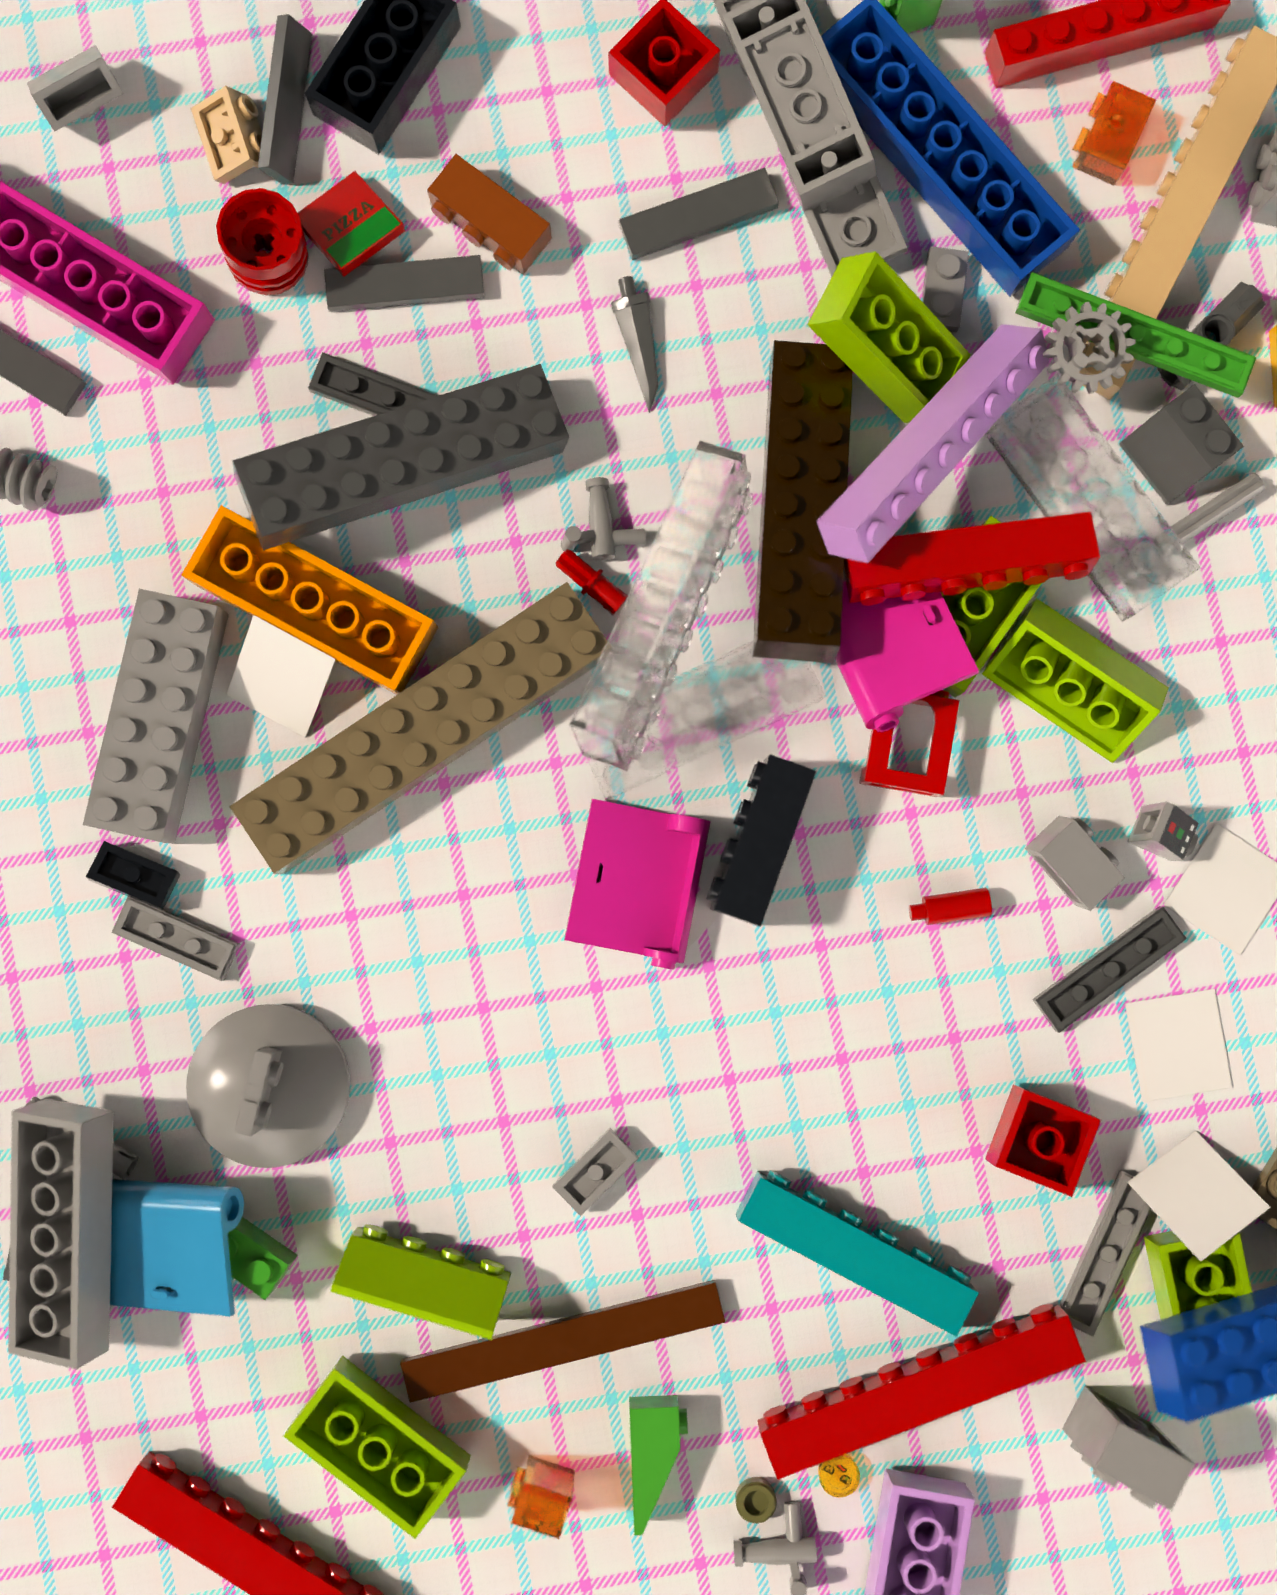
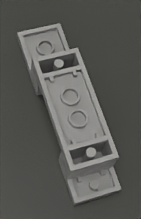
M713 0L743 73L749 78L786 164L790 182L831 277L843 257L876 251L887 262L908 252L906 242L877 178L872 152L806 0Z

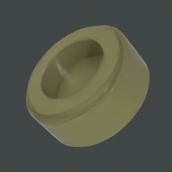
M759 1477L748 1478L741 1482L735 1493L736 1508L744 1520L750 1523H762L774 1514L777 1505L775 1492L771 1484L765 1479Z

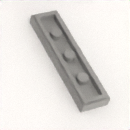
M1122 1170L1117 1175L1059 1303V1306L1068 1314L1072 1326L1092 1337L1098 1328L1151 1211L1149 1205L1127 1183L1134 1176Z

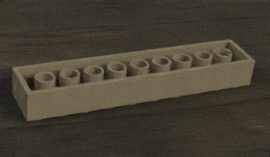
M566 582L229 807L272 872L284 875L612 656V647L569 583Z

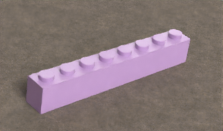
M1005 324L999 326L820 517L817 524L828 554L868 563L1050 363L1049 358L1043 357V352L1047 350L1041 328Z

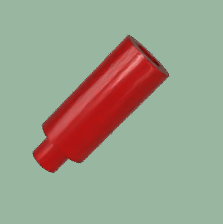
M986 887L922 897L921 904L909 905V915L911 921L925 919L926 925L988 917L992 915L991 898Z

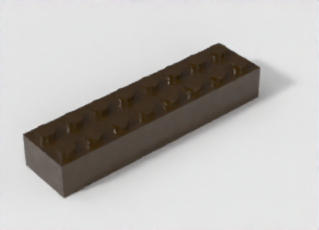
M774 340L769 366L752 657L834 663L840 648L844 557L828 554L817 521L847 490L853 371L826 344Z

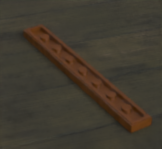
M711 1280L494 1335L492 1340L483 1338L404 1358L401 1360L400 1365L409 1403L722 1324L725 1323V1318L716 1282Z

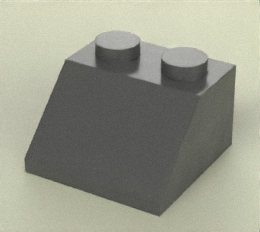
M1195 384L1119 443L1120 447L1166 505L1244 447Z

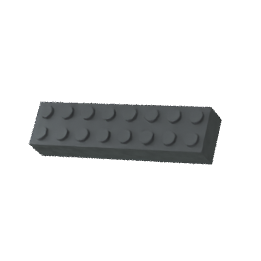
M541 364L247 455L232 460L235 479L262 549L266 550L561 454L569 440V434Z

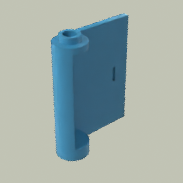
M112 1179L110 1305L228 1317L234 1315L235 1305L227 1233L238 1226L243 1215L244 1198L240 1189L227 1186Z

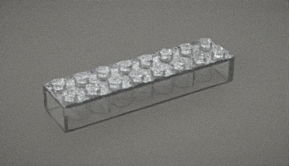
M699 441L570 722V727L583 756L628 771L633 759L638 760L641 756L646 740L643 735L648 724H654L659 716L662 704L659 699L664 688H670L674 682L677 673V665L675 663L680 652L685 653L690 646L693 636L691 627L696 617L701 618L706 610L708 595L706 593L711 582L715 584L718 582L723 570V555L726 549L731 550L736 542L739 519L741 515L746 516L750 511L753 493L749 490L751 473L747 472L745 454Z

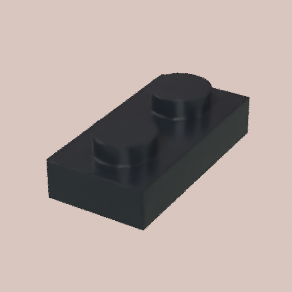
M106 841L100 847L86 875L89 881L162 911L180 877L179 872Z

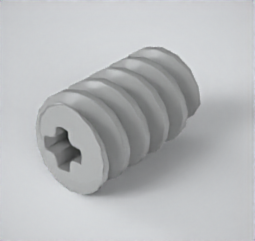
M7 447L3 448L0 451V499H8L9 502L15 505L22 504L24 508L30 511L39 509L51 497L57 478V468L53 465H48L42 472L43 466L40 460L34 459L28 465V458L25 454H17L13 459V451Z

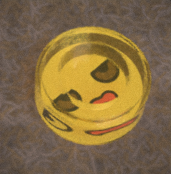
M849 1454L823 1462L818 1467V1477L821 1486L829 1495L846 1497L857 1489L860 1481V1472L855 1460Z

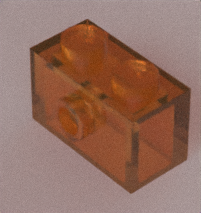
M1115 81L1112 82L1105 95L1098 92L1087 115L1094 118L1090 128L1082 127L1073 145L1072 150L1078 152L1072 167L1114 186L1126 169L1156 99Z
M529 1455L525 1468L517 1466L511 1484L507 1506L514 1508L511 1524L560 1539L573 1497L575 1470Z

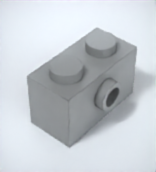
M96 45L27 82L33 99L54 132L79 118L85 119L99 111L100 106L123 94L117 80Z
M1058 816L1025 849L1075 906L1091 911L1125 877L1116 868L1119 864L1116 857L1106 848H1099L1091 839L1094 833L1084 821L1079 818L1071 819Z

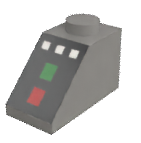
M1161 802L1142 806L1127 842L1169 861L1184 860L1185 856L1188 857L1193 852L1197 844L1198 835L1195 834L1199 823L1172 803Z

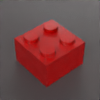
M659 0L608 52L609 76L665 127L718 73L720 49L667 0Z
M1013 1084L985 1160L997 1168L1072 1197L1101 1119Z

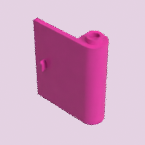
M846 580L843 581L841 642L835 661L867 729H876L877 732L890 730L898 725V718L904 712L903 706L979 674L973 657L941 592L927 593L924 597L911 601L903 600L902 597L887 598L880 604L865 606L861 602L849 603Z
M591 799L564 940L652 957V966L674 970L676 962L684 963L711 821Z

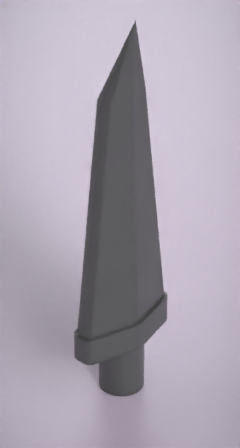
M626 276L618 280L622 298L611 302V306L650 413L658 389L650 312L651 301L648 292L637 294L633 277Z

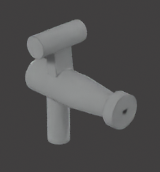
M604 477L586 480V491L590 492V530L581 532L576 526L569 527L561 541L562 550L574 551L577 544L591 542L592 559L603 561L616 557L615 546L646 544L645 529L613 530L612 516L606 490L609 489V480Z
M785 1502L786 1538L769 1539L748 1544H742V1540L733 1541L735 1567H743V1562L771 1565L790 1564L792 1574L790 1577L791 1595H806V1580L800 1574L798 1564L817 1563L815 1537H803L800 1502Z

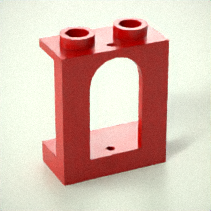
M940 690L911 703L931 707L934 713L935 724L926 775L887 769L894 728L884 732H877L876 729H871L866 765L861 770L859 784L932 797L943 796L960 700L949 698V692Z

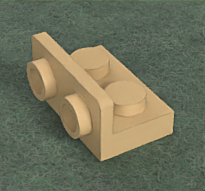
M225 86L191 108L214 181L226 184L253 166L258 168L262 131L257 118L258 109L248 95Z

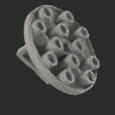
M279 1004L256 1005L226 1016L202 1038L192 1056L188 1069L186 1084L187 1101L197 1129L204 1139L219 1153L247 1166L259 1168L281 1167L298 1162L314 1153L329 1140L340 1125L350 1095L348 1063L333 1033L312 1015L291 1006Z

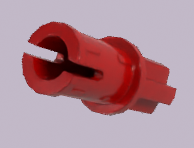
M565 550L557 559L556 566L583 588L581 594L585 595L587 593L610 612L612 616L629 597V595L617 588L602 574L603 570L601 568L595 571L573 551Z

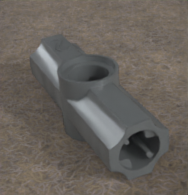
M1241 281L1191 332L1207 338L1205 330H1209L1216 335L1218 343L1227 346L1266 305L1263 301L1262 293L1253 285H1248ZM1157 367L1161 378L1170 387H1175L1181 391L1192 381Z

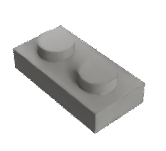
M930 246L927 252L921 301L950 332H957L960 327L969 251Z
M609 1128L553 1184L552 1188L582 1216L638 1160V1155Z

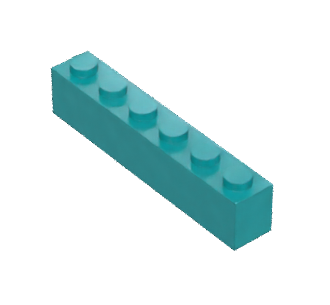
M770 1170L767 1176L757 1171L736 1212L738 1222L956 1337L958 1336L979 1294L974 1286L969 1283L972 1278L970 1275L952 1265H949L947 1271L933 1264L936 1259L934 1256L916 1246H913L911 1252L897 1245L898 1237L880 1227H877L875 1233L861 1226L862 1218L844 1208L841 1209L839 1214L825 1207L826 1199L808 1189L805 1190L803 1195L789 1188L791 1184L789 1179Z

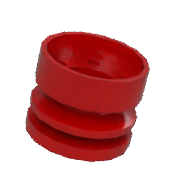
M263 188L244 190L231 197L220 210L216 229L220 248L236 282L248 291L261 295L281 294L295 287L305 274L309 257L301 219L293 204L281 194ZM264 247L268 251L272 250V252L267 253L265 250L260 249Z

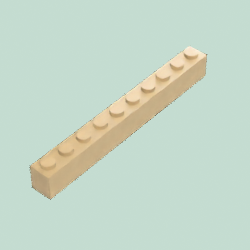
M1253 26L1244 40L1237 37L1230 48L1225 60L1231 64L1226 73L1220 70L1213 81L1208 93L1214 97L1209 106L1203 104L1191 124V127L1195 128L1196 131L1191 140L1185 138L1173 159L1179 164L1174 174L1168 171L1156 192V194L1162 197L1157 207L1151 205L1139 225V228L1144 230L1140 240H1132L1121 260L1127 264L1122 275L1115 273L1104 293L1105 296L1109 297L1108 301L1157 319L1277 85V37L1256 26ZM1088 341L1085 343V349L1082 352L1089 356L1093 353L1092 349L1095 344ZM1133 358V361L1129 364L1120 365L1124 368L1126 374L1120 379L1111 375L1113 385L1109 388L1104 389L1098 382L1096 393L1110 400L1121 389L1136 359ZM1093 367L1081 369L1079 373L1095 375L1102 371H1097Z

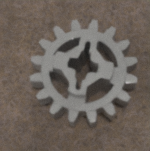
M1085 302L1081 305L1080 314L1073 307H1070L1065 311L1067 321L1058 317L1052 323L1058 332H1049L1045 336L1044 340L1053 344V347L1044 351L1043 357L1053 358L1054 363L1047 369L1048 373L1059 371L1062 374L1058 379V385L1061 386L1070 380L1072 382V392L1076 393L1083 385H1086L1088 394H1093L1097 391L1098 382L1104 389H1107L1113 385L1111 375L1120 379L1126 374L1124 368L1120 365L1129 364L1133 361L1134 357L1125 351L1136 343L1135 339L1125 338L1124 335L1132 327L1131 324L1126 323L1120 326L1117 323L1121 315L1119 310L1109 316L1106 314L1107 308L1105 303L1100 304L1095 311H1092L1090 302ZM1094 322L1098 323V326L1085 329L1081 325L1077 326L1076 324ZM1110 335L1114 341L1115 352L1110 350ZM1090 340L1095 346L1092 349L1093 353L1086 356L1082 351L1085 349V343ZM1063 343L1068 347V362H1066L1063 354ZM1093 367L1097 371H1102L1095 375L1079 373L1081 369Z

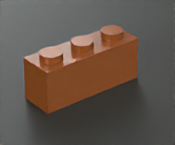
M458 154L453 156L427 189L432 206L431 211L444 223L449 224L452 221L463 229L462 234L473 245L481 247L483 244L494 253V259L507 270L511 271L514 267L524 275L552 239L549 222Z

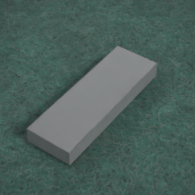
M127 897L111 932L220 981H224L240 946L238 942L170 912L159 910L130 897Z

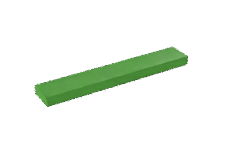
M1034 272L1028 277L1015 312L1016 314L1054 328L1052 323L1058 317L1067 321L1065 311L1070 307H1073L1080 314L1081 305L1085 302H1090L1092 311H1095L1100 304L1105 303L1107 315L1110 316L1117 310L1121 312L1117 320L1120 326L1126 323L1131 324L1132 327L1124 335L1125 338L1135 339L1136 344L1127 348L1125 352L1131 354L1134 359L1237 398L1244 393L1257 357ZM1081 322L1076 325L1090 329L1096 328L1098 323ZM1110 335V350L1115 351L1114 341Z

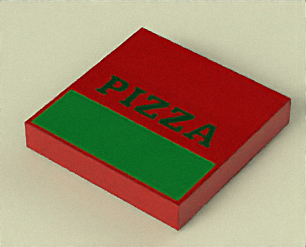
M356 171L298 212L303 232L343 277L405 232L404 224Z

